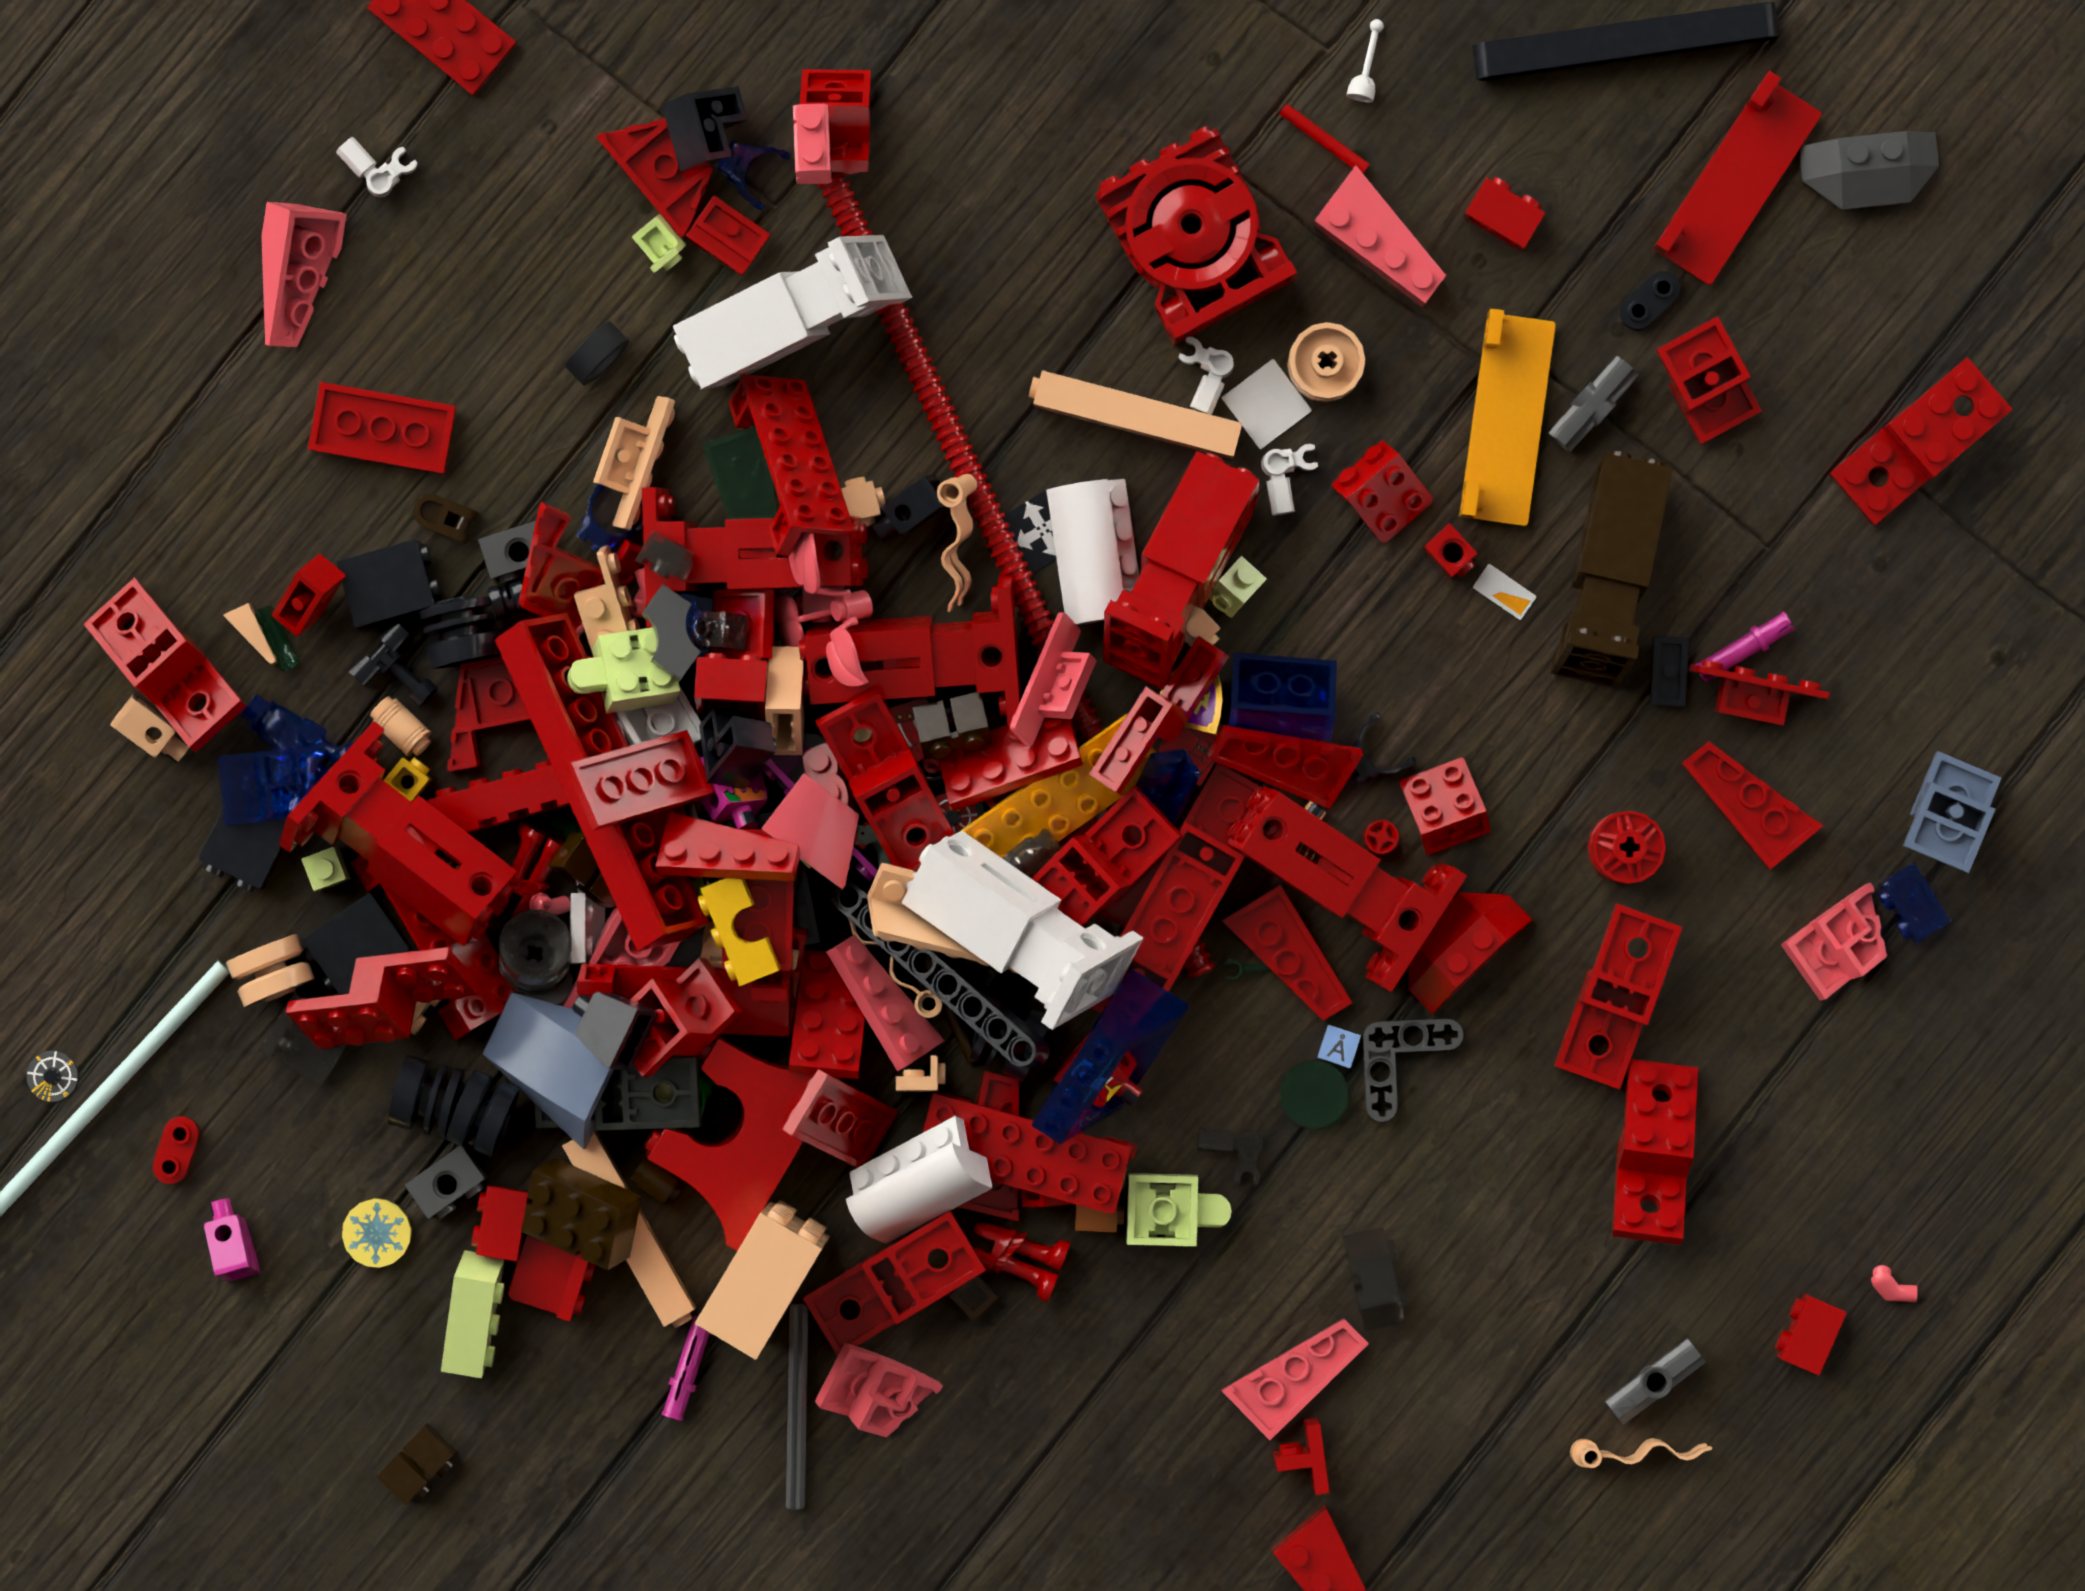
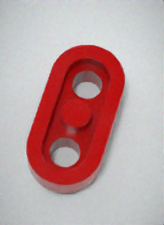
M186 1116L175 1117L164 1128L153 1161V1172L156 1178L165 1184L180 1182L188 1174L200 1137L199 1126L193 1119ZM179 1127L186 1131V1138L182 1141L175 1137V1131ZM168 1160L173 1161L176 1165L173 1173H168L164 1169V1164Z

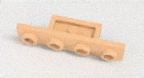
M657 396L646 427L615 417L593 481L623 493L613 522L615 527L630 531L632 525L636 524L640 517L641 506L639 505L642 499V488L650 487L652 467L655 460L662 453L664 446L662 439L666 427H669L674 419L675 409L673 407L675 400Z
M609 545L601 547L597 552V558L606 584L574 594L592 654V647L599 635L640 629L638 620L636 618L632 619L628 608L631 605L629 590L626 585H621L618 573H621L619 558L616 553H611Z

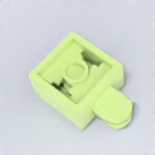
M653 627L599 635L592 647L594 657L576 660L567 675V682L570 688L577 694L601 691L606 714L672 704L680 693L678 680L651 662L657 647L656 634Z
M1128 1173L1127 1245L1197 1246V1227H1222L1227 1224L1231 1217V1205L1227 1198L1220 1194L1198 1193V1175ZM1157 1234H1164L1165 1237H1157Z

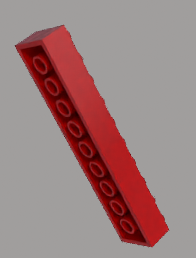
M563 613L519 621L497 637L495 642L637 952L688 938L708 925L710 921L702 912L697 898L698 895L689 876L657 874L655 865L665 830V824L660 813H653L592 831L567 773L566 767L571 762L628 747L614 713L606 714L602 692L577 694L570 688L567 682V675L572 664L576 660L588 658L568 614Z

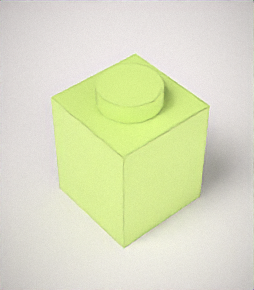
M331 847L301 859L313 891H321L351 879L339 847Z

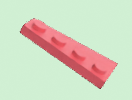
M856 935L851 936L826 952L897 1071L908 1066L945 1041L929 1021L918 1014L913 1002L893 981Z
M1343 1318L1228 1385L1221 1391L1271 1440L1369 1343Z

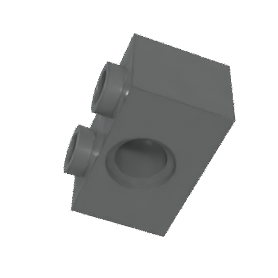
M536 521L478 539L492 580L499 579L501 584H505L521 578L519 572L525 571L528 557L522 562H515L511 557V550L516 544L523 543L528 546L530 551Z
M464 1145L457 1147L405 1184V1187L428 1219L437 1215L440 1220L456 1209L453 1202L462 1195L470 1199L483 1190L485 1187L481 1182L487 1179L488 1176L467 1146ZM449 1174L456 1179L457 1188L454 1193H445L440 1188L439 1182L443 1175Z

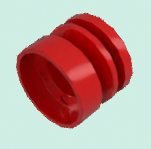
M1625 811L1610 814L1598 821L1590 832L1587 849L1589 861L1598 874L1608 881L1629 884L1642 882L1655 874L1663 863L1666 846L1664 834L1654 820L1643 813ZM1627 837L1630 838L1631 844H1636L1637 847L1636 851L1630 852L1629 857H1626V851L1620 850V844L1626 843Z

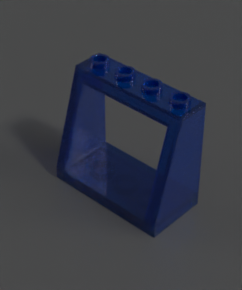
M1131 968L1087 1036L1092 1030L1093 1032L1060 1082L1054 1086L1031 1126L1057 1143L1062 1144L1122 1109L1125 1102L1115 1094L1103 1107H1098L1093 1102L1128 1051L1137 1061V1065L1128 1079L1138 1085L1190 1005Z

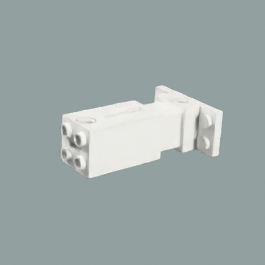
M884 235L838 237L828 242L829 248L815 254L818 260L817 263L801 271L779 272L674 325L673 328L676 332L674 339L678 349L683 354H686L691 365L689 366V373L692 380L697 385H700L701 389L725 387L739 380L742 374L749 375L829 335L830 332L827 326L843 318L867 316L889 304H901L911 299L912 296Z
M960 831L950 837L945 836L940 842L934 845L929 844L923 850L919 857L921 865L918 871L913 874L914 879L907 883L908 891L901 902L1000 973L1012 968L1036 985L1039 989L1035 998L1044 1003V1008L1047 1009L1041 1022L1052 1030L1114 994L1144 939L1134 931L1122 937H1114L1097 924H1093L1085 929L1057 909L1061 899L964 831Z

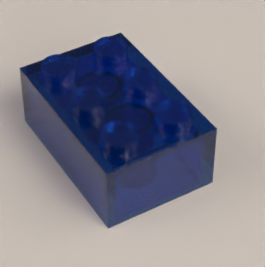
M1233 653L1230 674L1228 725L1304 739L1331 741L1335 719L1337 661Z

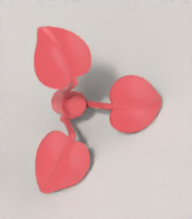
M803 532L790 556H788L795 581L800 585L804 584V590L807 593L837 597L831 602L830 609L802 616L798 615L797 604L794 598L789 595L777 597L774 601L775 621L779 626L780 639L784 647H799V640H804L801 622L832 615L836 621L843 622L842 625L830 633L832 641L826 646L828 664L832 674L840 683L847 686L867 684L869 681L861 670L855 645L846 629L857 625L858 619L872 615L873 605L871 598L865 590L851 593L850 589L834 590L820 588L814 533Z

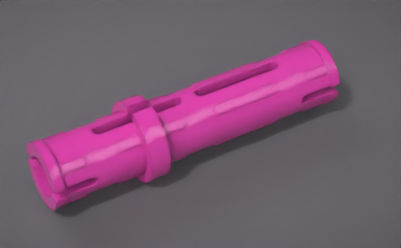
M1783 611L1759 627L1756 625L1751 627L1748 634L1704 660L1723 663L1722 670L1726 671L1760 650L1765 652L1769 649L1770 644L1795 631ZM1702 660L1701 662H1699V663L1694 664V665H1700V666H1702L1703 660ZM1699 673L1705 684L1716 677Z
M696 1315L692 1317L693 1320L675 1376L670 1377L669 1384L671 1389L664 1411H662V1415L679 1421H683L690 1393L695 1392L697 1385L694 1384L710 1334V1332L694 1324L699 1317Z

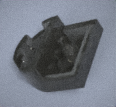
M1047 828L1042 829L1035 838L1027 837L1011 849L1003 859L1029 878H1032L1063 847Z

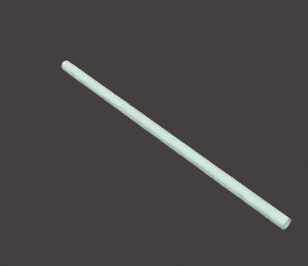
M217 961L0 1192V1217L229 975L230 972L226 966Z

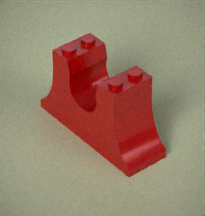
M718 1035L698 1055L700 1059L699 1065L717 1085L730 1089L739 1097L742 1105V1114L735 1130L722 1139L707 1141L693 1136L686 1128H656L651 1130L644 1145L648 1149L646 1151L648 1160L686 1181L710 1203L721 1221L726 1245L738 1251L803 1143L802 1140L791 1136L782 1129L788 1120L790 1112L798 1104L808 1082L814 1075L789 1072V1065L758 1057Z

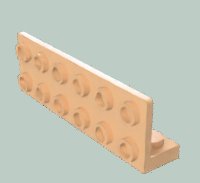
M881 863L867 895L872 929L875 936L884 941H897L912 945L920 950L929 949L944 953L952 958L961 957L977 961L984 966H990L901 903L908 891L906 887L908 882L914 879L913 874L915 872L913 870ZM1009 968L1012 972L1017 973L1012 968Z

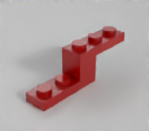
M1198 636L1161 694L1148 687L1144 688L1089 774L1121 795L1158 736L1174 743L1230 656Z

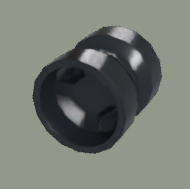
M522 578L512 580L508 586L501 587L495 585L488 587L491 604L497 620L508 618L510 613L513 612L521 614L529 612V610L524 609L518 603L523 583Z

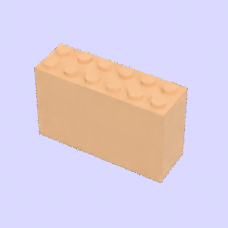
M779 1200L776 1204L770 1201L760 1212L694 1323L755 1360L765 1347L830 1237L824 1233L827 1227L810 1217L806 1222L795 1216L797 1209L782 1200Z

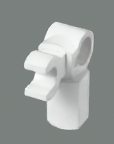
M354 137L349 138L336 151L338 156L359 178L364 177L366 179L370 194L379 198L389 195L392 187L400 181L399 176L414 172L418 166L416 160L407 166L399 163V158L406 152L404 147H400L394 151L392 161L388 165L384 163L376 169L375 165L377 162Z
M1187 337L1186 343L1194 346L1196 352L1190 357L1180 353L1179 360L1188 365L1199 363L1201 364V369L1209 372L1208 376L1203 375L1190 408L1212 415L1225 385L1221 381L1233 371V358L1227 351L1217 350L1209 347L1207 350L1202 348L1201 343L1197 339Z
M1305 444L1296 452H1292L1291 449H1272L1263 456L1261 467L1263 472L1270 477V480L1266 481L1272 516L1295 512L1289 477L1285 478V473L1294 472L1296 467L1303 471H1312L1317 468L1318 463H1306L1303 459L1304 452L1315 450V445Z

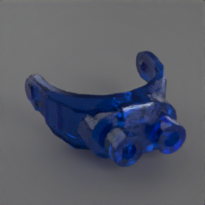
M733 140L729 144L732 157L720 161L718 170L726 174V179L735 184L744 200H747L756 209L763 210L765 205L755 200L746 189L745 172L747 166L754 157L764 152L776 153L781 158L787 160L791 158L790 153L774 147H754L747 143L741 145Z
M600 484L595 486L594 492L590 495L589 502L587 503V513L581 519L583 524L575 533L584 542L590 539L593 542L590 547L596 552L603 546L609 545L612 548L619 540L629 539L643 530V520L639 522L635 529L624 534L608 533L600 528L593 514L594 501L605 487Z

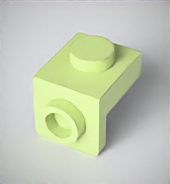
M660 213L632 236L634 241L654 263L650 267L653 273L662 266L668 271L682 259L679 252L686 244Z
M1241 556L1218 580L1209 599L1217 609L1229 617H1233L1267 578Z

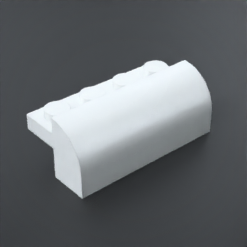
M1125 479L1094 480L1047 489L1064 613L1076 625L1104 621V611L1110 600L1116 602L1122 590L1131 593L1139 578Z
M954 1116L850 1171L853 1195L848 1197L846 1202L859 1228L871 1238L887 1244L992 1189L987 1157L969 1150L964 1119Z

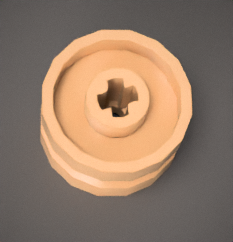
M1328 322L1312 325L1299 334L1290 349L1287 363L1290 380L1297 391L1310 400L1324 403L1340 400L1352 392L1363 375L1365 365L1363 346L1356 335L1342 325ZM1329 358L1332 362V367L1320 368L1321 359Z
M297 934L258 947L226 962L232 979L240 980L255 975V980L242 985L237 991L243 1007L280 998L296 991L295 988L315 979L310 964L307 962L286 966L285 962L300 956L304 950Z

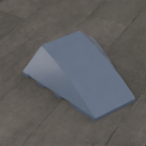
M511 993L483 1055L517 1087H520V1090L582 1149H586L596 1129V1119L593 1113L614 1069L607 1068L576 1037V1029L582 1017L577 1015L573 1008L556 1005L553 1002L518 993Z

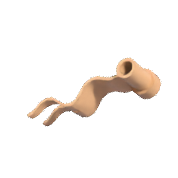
M963 474L958 478H949L943 481L937 489L939 501L944 506L950 507L951 516L958 532L955 542L948 546L941 556L942 566L954 579L956 585L955 595L948 605V612L953 610L957 599L958 606L963 604L964 597L970 589L972 582L970 572L959 561L957 556L958 546L971 535L973 530V520L967 510L966 498L976 490L977 481L970 474ZM956 569L962 574L963 579H964V582H965V584H964V590H963V591H962V589H963L962 577L959 575V573L956 571Z
M849 919L852 934L856 935L862 944L879 946L874 941L862 940L856 931L855 924ZM890 956L889 973L893 981L918 994L915 999V1009L918 1014L925 1018H933L939 1015L943 1002L930 990L920 992L914 986L899 981L894 972L896 960ZM928 999H934L936 1003L935 1008L931 1011H926L924 1008V1003Z
M1651 1438L1645 1440L1634 1454L1628 1457H1621L1609 1451L1599 1450L1597 1445L1589 1439H1579L1571 1446L1570 1456L1573 1462L1581 1467L1595 1468L1601 1463L1602 1458L1607 1457L1615 1458L1625 1464H1635L1640 1462L1652 1447L1658 1445L1664 1446L1673 1455L1683 1460L1695 1459L1703 1452L1712 1450V1447L1707 1446L1706 1443H1701L1687 1452L1678 1453L1660 1439ZM1591 1451V1457L1585 1460V1454Z

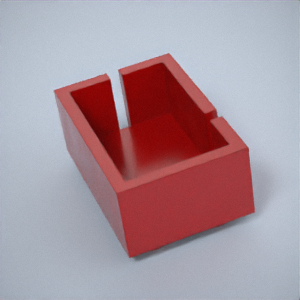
M707 653L705 657H697L694 700L699 720L702 722L714 706L731 709L732 702H738V711L751 713L752 719L766 722L767 661H761V657L756 655H742L740 659H726V655L721 653Z

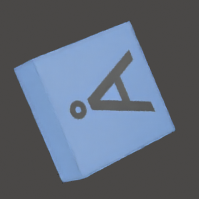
M1327 1025L1317 1057L1351 1068L1361 1035Z

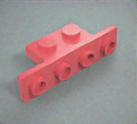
M1059 612L1010 724V730L1024 745H1033L1044 718H1073L1097 661L1090 653L1072 652L1081 630L1066 613Z

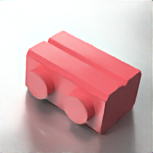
M828 104L794 105V150L797 184L831 183Z

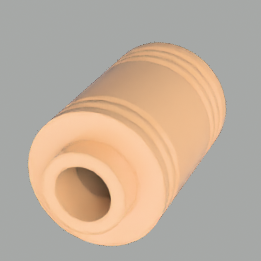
M387 696L370 714L374 719L373 721L385 729L384 735L402 750L406 756H410L412 753L416 756L420 755L431 743L428 739L431 731L405 708L397 698L392 699L390 696Z

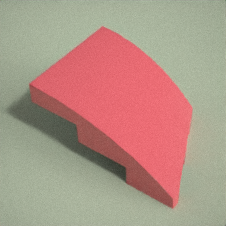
M803 773L761 829L774 839L799 845L800 858L843 890L847 881L859 814L807 774Z
M1871 882L1839 901L1781 944L1820 1001L1827 999L1849 980L1864 976L1887 957L1885 943L1880 935V918L1875 913L1872 898L1874 887Z
M845 1342L815 1403L821 1409L848 1416L858 1430L887 1438L899 1427L903 1420L910 1418L918 1411L917 1405L932 1392L936 1394L940 1392L943 1386L939 1381L909 1366Z

